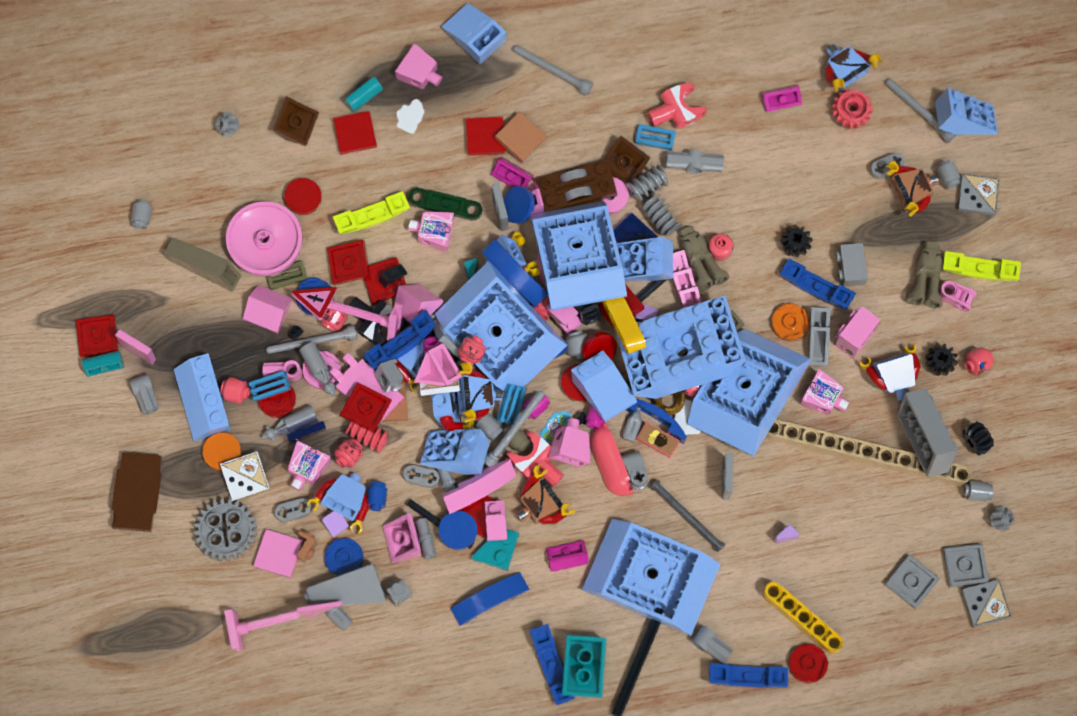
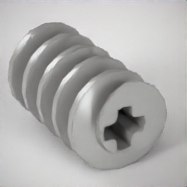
M657 164V168L652 167L650 172L645 171L644 176L639 175L638 180L634 178L631 183L627 182L626 187L634 199L637 198L642 202V195L647 198L649 197L648 191L655 194V187L662 190L661 183L666 187L668 186L667 176L662 167Z
M658 194L649 199L644 204L642 210L647 212L648 218H652L651 222L656 224L655 228L660 230V234L668 236L682 226V222L675 223L678 217L671 218V215L674 213L673 210L666 211L669 205L662 206L665 199L658 200L660 196Z

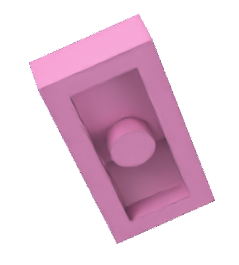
M550 303L545 307L565 335L573 333L582 324L577 317L578 311L573 307L551 311Z
M504 500L485 502L488 541L507 540Z

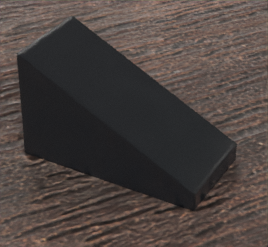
M400 264L383 272L378 280L384 288H387L408 273Z

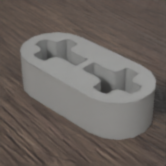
M893 153L875 161L870 169L872 177L883 179L889 176L887 172L890 171V168L886 167L880 173L875 171L877 166L878 168H883L893 159L899 160V165L904 166V157L899 153Z
M409 465L403 472L404 479L409 484L435 488L440 482L438 472L433 469ZM414 470L415 474L420 475V477L414 476L413 479H409L407 473H411ZM430 474H433L436 481L433 480L432 483H428V479L423 478V476L430 477Z
M304 498L278 505L275 509V516L280 522H290L309 516L312 506L310 504L308 508H305L306 512L301 510L295 511L294 509L300 508L301 503L307 506L308 500ZM281 509H285L286 511H293L287 513V517L283 518L282 515H279L281 513Z

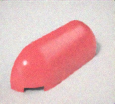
M604 423L599 429L596 427L591 433L589 440L591 451L607 489L618 496L633 494V489L629 483V475L610 429L607 428V424Z

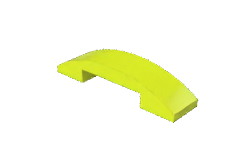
M402 191L385 197L384 201L351 212L349 210L333 216V220L339 234H347L390 220L409 210L410 206Z
M945 251L944 271L965 277L992 281H1019L1021 262L966 257L962 253Z

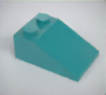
M567 635L562 695L602 698L606 638Z

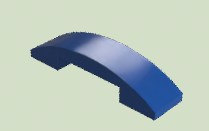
M496 239L482 251L483 255L534 307L548 295L547 291L530 276Z
M788 259L780 273L781 277L802 291L847 310L856 295V292L840 284L837 286L809 272L805 266L791 259Z
M426 309L410 320L412 323L410 327L385 345L381 346L378 343L364 353L372 369L378 368L381 363L399 359L415 348L431 332L435 322Z
M636 399L637 403L625 410L632 414L639 407L640 411L669 427L667 434L680 440V443L684 445L687 436L683 429L668 413L659 407Z
M518 573L479 591L452 607L451 610L459 626H462L497 605L529 591V588L521 573Z
M546 624L529 630L556 706L575 699L574 696L562 695L564 668L549 625Z
M710 663L709 684L750 688H788V667L769 666L766 668Z

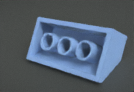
M209 353L190 358L176 367L174 373L193 441L208 438L216 433L231 431Z

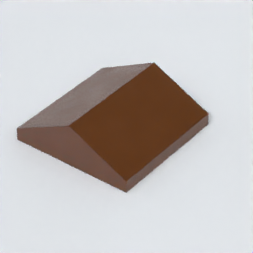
M286 96L273 131L285 140L307 146L319 112Z
M620 135L604 160L608 159L612 176L618 178L626 185L627 182L631 183L632 179H637L641 175L651 157Z

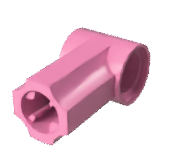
M294 360L263 364V377L286 371L288 380L298 381L303 374L300 365ZM296 367L297 372L295 374H288L290 368Z

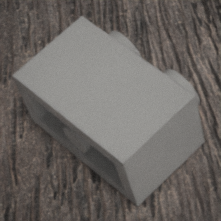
M863 243L840 245L839 250L836 251V261L840 263V269L838 270L839 281H842L843 286L865 285L868 277Z

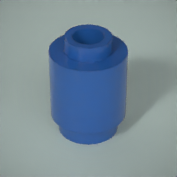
M370 483L367 498L371 511H381L382 508H386L388 489L385 483Z

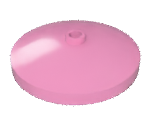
M256 202L242 208L234 215L226 232L227 249L234 263L243 271L257 276H271L286 270L295 262L302 248L303 237L297 218L286 207L274 202Z

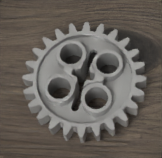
M222 498L220 504H217L214 500L213 507L207 504V511L200 510L203 516L196 517L200 523L194 524V527L199 529L193 532L194 536H199L195 542L197 544L202 543L199 549H206L204 553L206 556L212 553V560L219 556L220 562H222L224 557L230 562L231 556L238 560L237 554L240 553L242 556H245L243 550L250 551L251 549L248 544H255L251 537H256L257 533L252 530L258 527L256 524L251 523L255 522L256 519L255 517H250L252 514L251 510L245 512L247 508L245 504L239 507L240 502L238 500L235 504L232 503V499L225 503ZM224 513L226 514V525L229 529L227 530L228 547H225V535L223 533L224 522L222 515ZM232 516H239L237 523L232 524L229 522ZM213 518L220 519L219 524L216 526L210 525V521ZM234 535H241L239 542L234 543L231 541ZM215 537L222 538L219 545L212 544V540Z

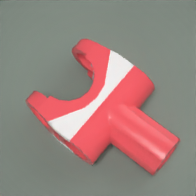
M693 83L675 86L661 94L664 105L647 112L653 127L673 120L677 129L694 123L707 113L705 106L699 108L690 107L684 102V98L695 90Z
M528 431L526 435L533 446L531 454L519 456L509 450L505 455L525 479H528L534 473L535 466L542 464L539 471L543 473L547 469L548 472L541 477H544L553 488L561 481L564 474L550 462L549 453L551 446L534 432Z

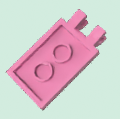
M347 353L343 357V362L350 368L342 374L334 366L329 372L330 376L338 382L335 387L347 399L357 383L392 399V403L380 422L381 424L404 400V396L398 391L393 390L385 393L374 375L375 370L363 359L357 362Z

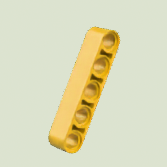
M625 298L601 301L626 353L630 354L646 348L643 334Z
M777 582L767 584L763 591V596L769 604L827 653L836 654L843 646V639L838 633ZM768 589H776L778 595L776 597L770 596ZM783 602H791L793 608L790 610L785 609ZM805 614L808 617V621L805 623L799 621L798 615ZM820 627L823 630V635H816L813 628ZM829 640L837 641L838 648H831L828 643Z

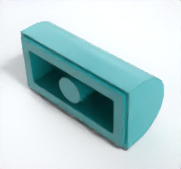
M372 77L346 98L345 105L353 113L383 90L381 84L375 77Z
M120 350L82 359L83 370L87 377L124 368Z

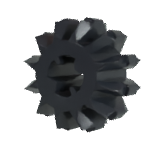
M794 225L793 229L787 227L786 232L782 233L783 239L780 240V244L784 245L783 251L789 250V256L792 253H795L796 257H799L800 253L806 255V250L811 249L810 243H812L813 238L809 237L810 231L804 232V226L801 229H798L797 225Z
M597 302L574 306L578 311V318L586 326L600 320L601 313Z
M936 344L934 349L930 348L928 350L929 354L925 356V359L928 361L925 365L927 367L932 366L930 373L936 370L937 376H940L941 372L947 376L949 371L953 372L955 370L954 366L958 364L955 358L958 355L951 353L953 347H950L948 350L946 349V344H943L942 348Z
M978 421L971 423L962 431L965 444L968 445V448L974 454L980 456L991 450L994 446V440L988 428H985L984 424Z

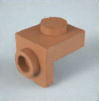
M299 530L297 533L298 537L306 542L297 554V558L305 563L307 559L311 560L316 550L314 548L317 542L312 533L306 530L305 532Z

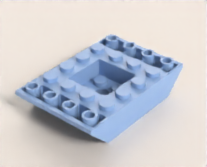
M604 201L530 215L551 311L627 296L623 268L608 207ZM575 243L582 244L580 248H573L572 246Z
M490 261L476 272L435 313L443 330L459 347L465 337L472 338L475 335L484 340L482 344L486 346V352L481 361L475 364L492 380L495 386L504 392L507 383L525 387L567 346V343ZM496 325L502 329L500 336H495L492 332L493 327Z
M726 295L637 322L646 342V348L627 354L617 334L634 396L654 399L731 376L746 362ZM681 350L688 351L687 355L683 357L678 356V353Z
M743 329L737 334L746 362L731 376L701 386L693 399L687 424L754 457L811 359L747 329ZM743 382H751L749 388H741Z
M612 519L582 591L646 618L659 621L665 626L691 636L720 563L699 550L632 522ZM655 569L658 573L657 578L650 579L647 576V571ZM657 607L665 610V615L664 613L660 615L654 611Z

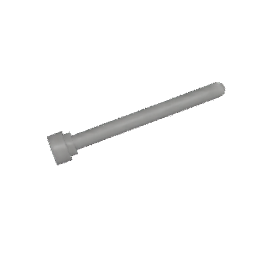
M517 45L513 47L515 53L577 86L580 93L586 96L590 93L593 82L587 79L580 80Z
M887 79L885 81V84L936 127L947 143H950L956 135L939 129L937 118L893 80Z
M349 325L344 331L268 346L266 352L272 354L301 348L311 342L320 344L343 338L346 340L350 339V341L357 340L355 325Z
M539 390L495 450L486 454L484 462L490 467L499 463V456L545 395L544 391Z

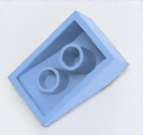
M604 351L571 370L572 382L605 422L637 403L636 398L618 369Z

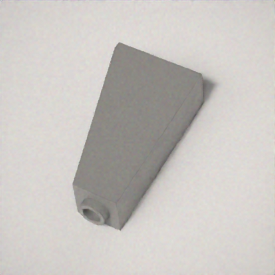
M374 563L306 587L307 592H304L307 603H311V605L342 601V605L382 603L387 600Z

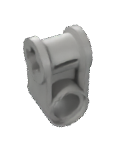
M640 451L621 456L632 488L643 490L647 486L648 475ZM636 477L642 479V482L636 480Z

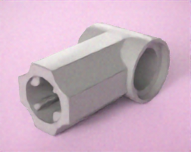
M148 374L129 380L143 414L156 412L159 407L152 391L154 389Z
M703 626L691 641L701 651L709 653L722 664L733 651L706 626Z

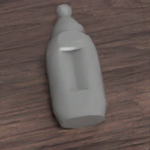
M639 407L635 413H632L627 418L622 433V439L634 442L637 438L642 423L641 409Z
M340 607L326 612L335 625L343 631L352 624L351 618Z

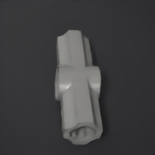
M691 150L687 153L667 152L666 168L681 169L693 174L702 173L703 171L723 172L724 155L704 154L698 150Z

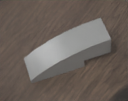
M810 307L808 358L811 361L809 365L828 366L831 308Z

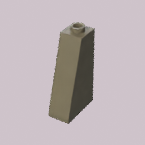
M172 238L165 248L164 255L171 262L233 292L241 278L240 273L229 260L176 238Z

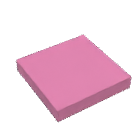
M118 330L115 336L122 347L151 365L154 364L156 357L150 347L122 330Z
M266 529L253 566L291 579L298 560L297 554L302 548L303 540Z

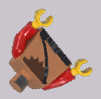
M894 161L885 165V167L890 168V171L887 172L889 176L895 174L891 179V183L905 213L910 211L909 216L911 217L915 213L924 211L931 201L932 187L939 184L937 175L933 174L926 177L923 169L901 166Z
M542 464L535 466L534 473L527 479L521 491L520 502L524 508L515 514L521 523L531 517L536 524H556L567 515H573L575 510L568 511V506L572 505V503L562 504L544 477L541 478V476L547 474L548 470L546 469L541 473L539 468Z

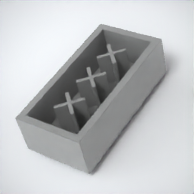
M927 389L905 393L897 417L926 476L932 477L948 473L957 453V445L952 441L949 429L944 425L941 413L937 411L934 405L933 397L929 395Z

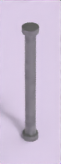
M657 480L650 489L660 494L719 552L726 544L720 542L660 485L661 482Z

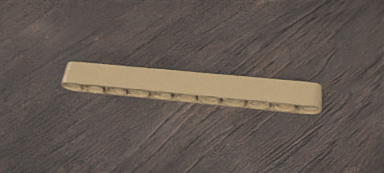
M777 419L772 425L776 427L777 432H768L765 437L768 440L959 487L967 484L971 478V470L967 466L952 463L947 475L927 477L924 470L919 468L920 462L915 453ZM789 430L794 431L796 437L790 438L786 432ZM811 435L815 441L812 443L808 442L805 436ZM831 440L834 446L827 447L824 441ZM843 445H850L852 447V451H845L843 449ZM868 449L871 452V456H864L862 450ZM881 454L889 455L890 461H884L881 458ZM901 458L907 459L908 462H909V465H908V466L902 465V464L900 463V459H901ZM962 472L966 479H959L957 473Z

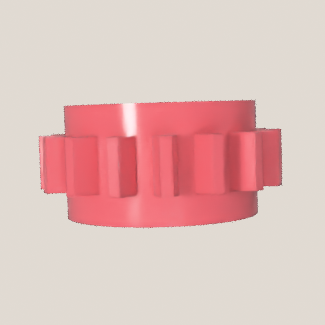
M853 88V91L846 89L845 93L840 92L839 98L835 97L833 101L835 104L832 105V110H835L832 116L837 118L836 122H840L842 127L847 126L849 129H852V127L859 129L861 124L865 126L866 120H870V114L873 112V108H870L872 101H868L869 96H865L862 90L860 92L856 91L855 88ZM853 106L857 111H850L848 107Z

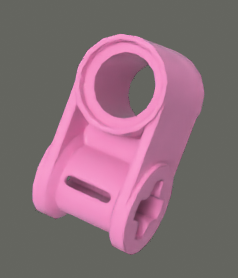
M953 281L944 282L939 289V295L943 302L966 312L971 310V302L973 297L977 295L973 289ZM944 288L950 289L952 295L946 294Z

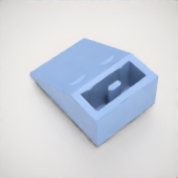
M469 3L441 26L479 65L506 42V31L492 18Z
M947 88L935 101L939 129L954 135H996L998 133L993 105Z
M664 237L616 243L625 281L673 279V241Z
M481 429L429 431L420 464L463 475L481 474L490 441Z

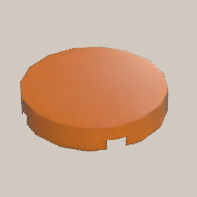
M793 303L779 306L771 319V326L775 335L785 341L801 339L807 333L810 324L806 310Z
M216 433L205 441L202 455L210 468L222 471L221 463L241 457V447L233 435Z

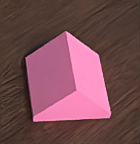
M414 284L398 286L395 303L403 305L402 318L412 325L411 319L425 309L431 315L444 301L422 285Z
M258 285L248 297L243 320L278 334L293 299Z
M411 513L383 526L392 563L422 556Z

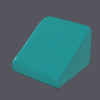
M478 258L464 263L468 280L477 272Z

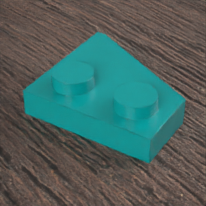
M506 529L507 540L487 541L472 556V560L508 571L519 533Z

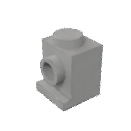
M396 359L379 364L374 373L385 393L392 390L398 391L403 387L401 383L403 376L402 372L396 367Z
M404 579L393 581L388 585L389 588L386 589L395 607L412 597V592Z

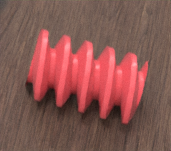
M351 422L345 433L349 434L351 432L350 437H357L358 442L364 440V446L370 445L371 450L377 448V454L382 452L388 442V431L386 430L381 434L382 427L377 428L372 433Z

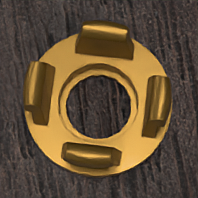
M681 391L670 394L676 399L673 407H665L662 404L663 397L653 398V404L670 416L675 415L682 410L685 403V394Z

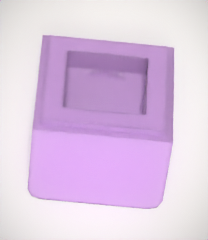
M643 304L645 309L635 315L636 322H641L656 317L659 310Z
M335 511L322 519L323 524L333 538L349 527L344 517Z
M789 524L775 537L774 542L781 543L794 540L800 534Z

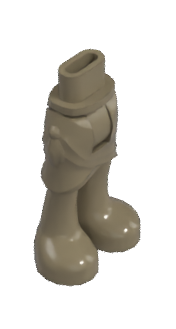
M693 226L679 231L682 237L683 250L698 276L695 285L699 293L711 288L713 282L715 285L725 283L730 276L713 259L705 238L699 235L698 231L695 232ZM702 260H704V261L706 262V264H707V266H708V268H709V270H710V272H711L712 279H711V277L709 276V274L707 273V271L705 270V268H704V266H703V264H702V262H701Z
M925 242V246L918 259L916 287L907 296V303L911 305H921L924 303L926 277L930 278V284L925 304L927 307L934 309L942 307L943 301L938 290L940 272L943 268L942 252L939 251V243Z

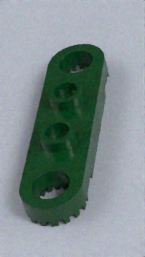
M419 187L413 188L409 193L411 205L417 208L434 212L454 213L455 217L471 221L478 220L482 216V206L477 201ZM417 193L424 196L420 202L413 200V196ZM472 206L477 207L479 210L475 215L468 213V209Z

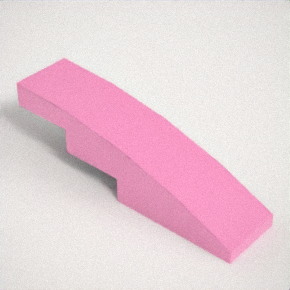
M685 251L674 252L672 280L681 307L686 308L702 303Z
M506 459L485 468L481 474H474L475 477L459 483L458 488L442 494L449 514L487 496L516 477L511 460Z

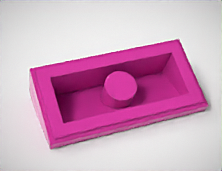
M798 85L761 92L766 112L802 105L800 87Z
M503 157L498 159L491 173L493 177L511 187L524 186L527 188L534 176Z
M584 540L546 548L551 572L589 563Z

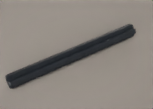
M657 607L654 611L660 615L663 613L665 615V610ZM651 619L612 711L613 716L623 715L661 622Z

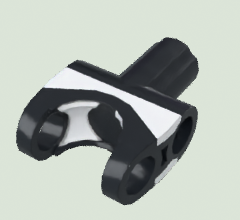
M355 297L349 303V306L382 316L383 314L389 316L393 309L381 300L378 301L374 308L368 306L358 297ZM356 317L362 321L356 331L363 338L374 345L380 343L383 346L387 343L380 334V330L383 327L380 323ZM403 318L401 319V328L406 325Z

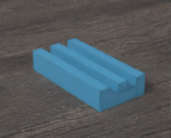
M639 124L635 144L672 151L676 131ZM641 131L650 132V133H655V134H660V135L671 136V138H664V137H659V136H656V135L643 134V133H641Z
M286 371L249 382V386L252 389L250 391L253 394L252 398L255 402L291 390ZM283 377V379L256 388L257 385ZM281 384L285 385L284 387L258 395L257 393Z
M507 383L497 421L512 425L519 417L527 388ZM507 407H509L506 418H504L507 411Z

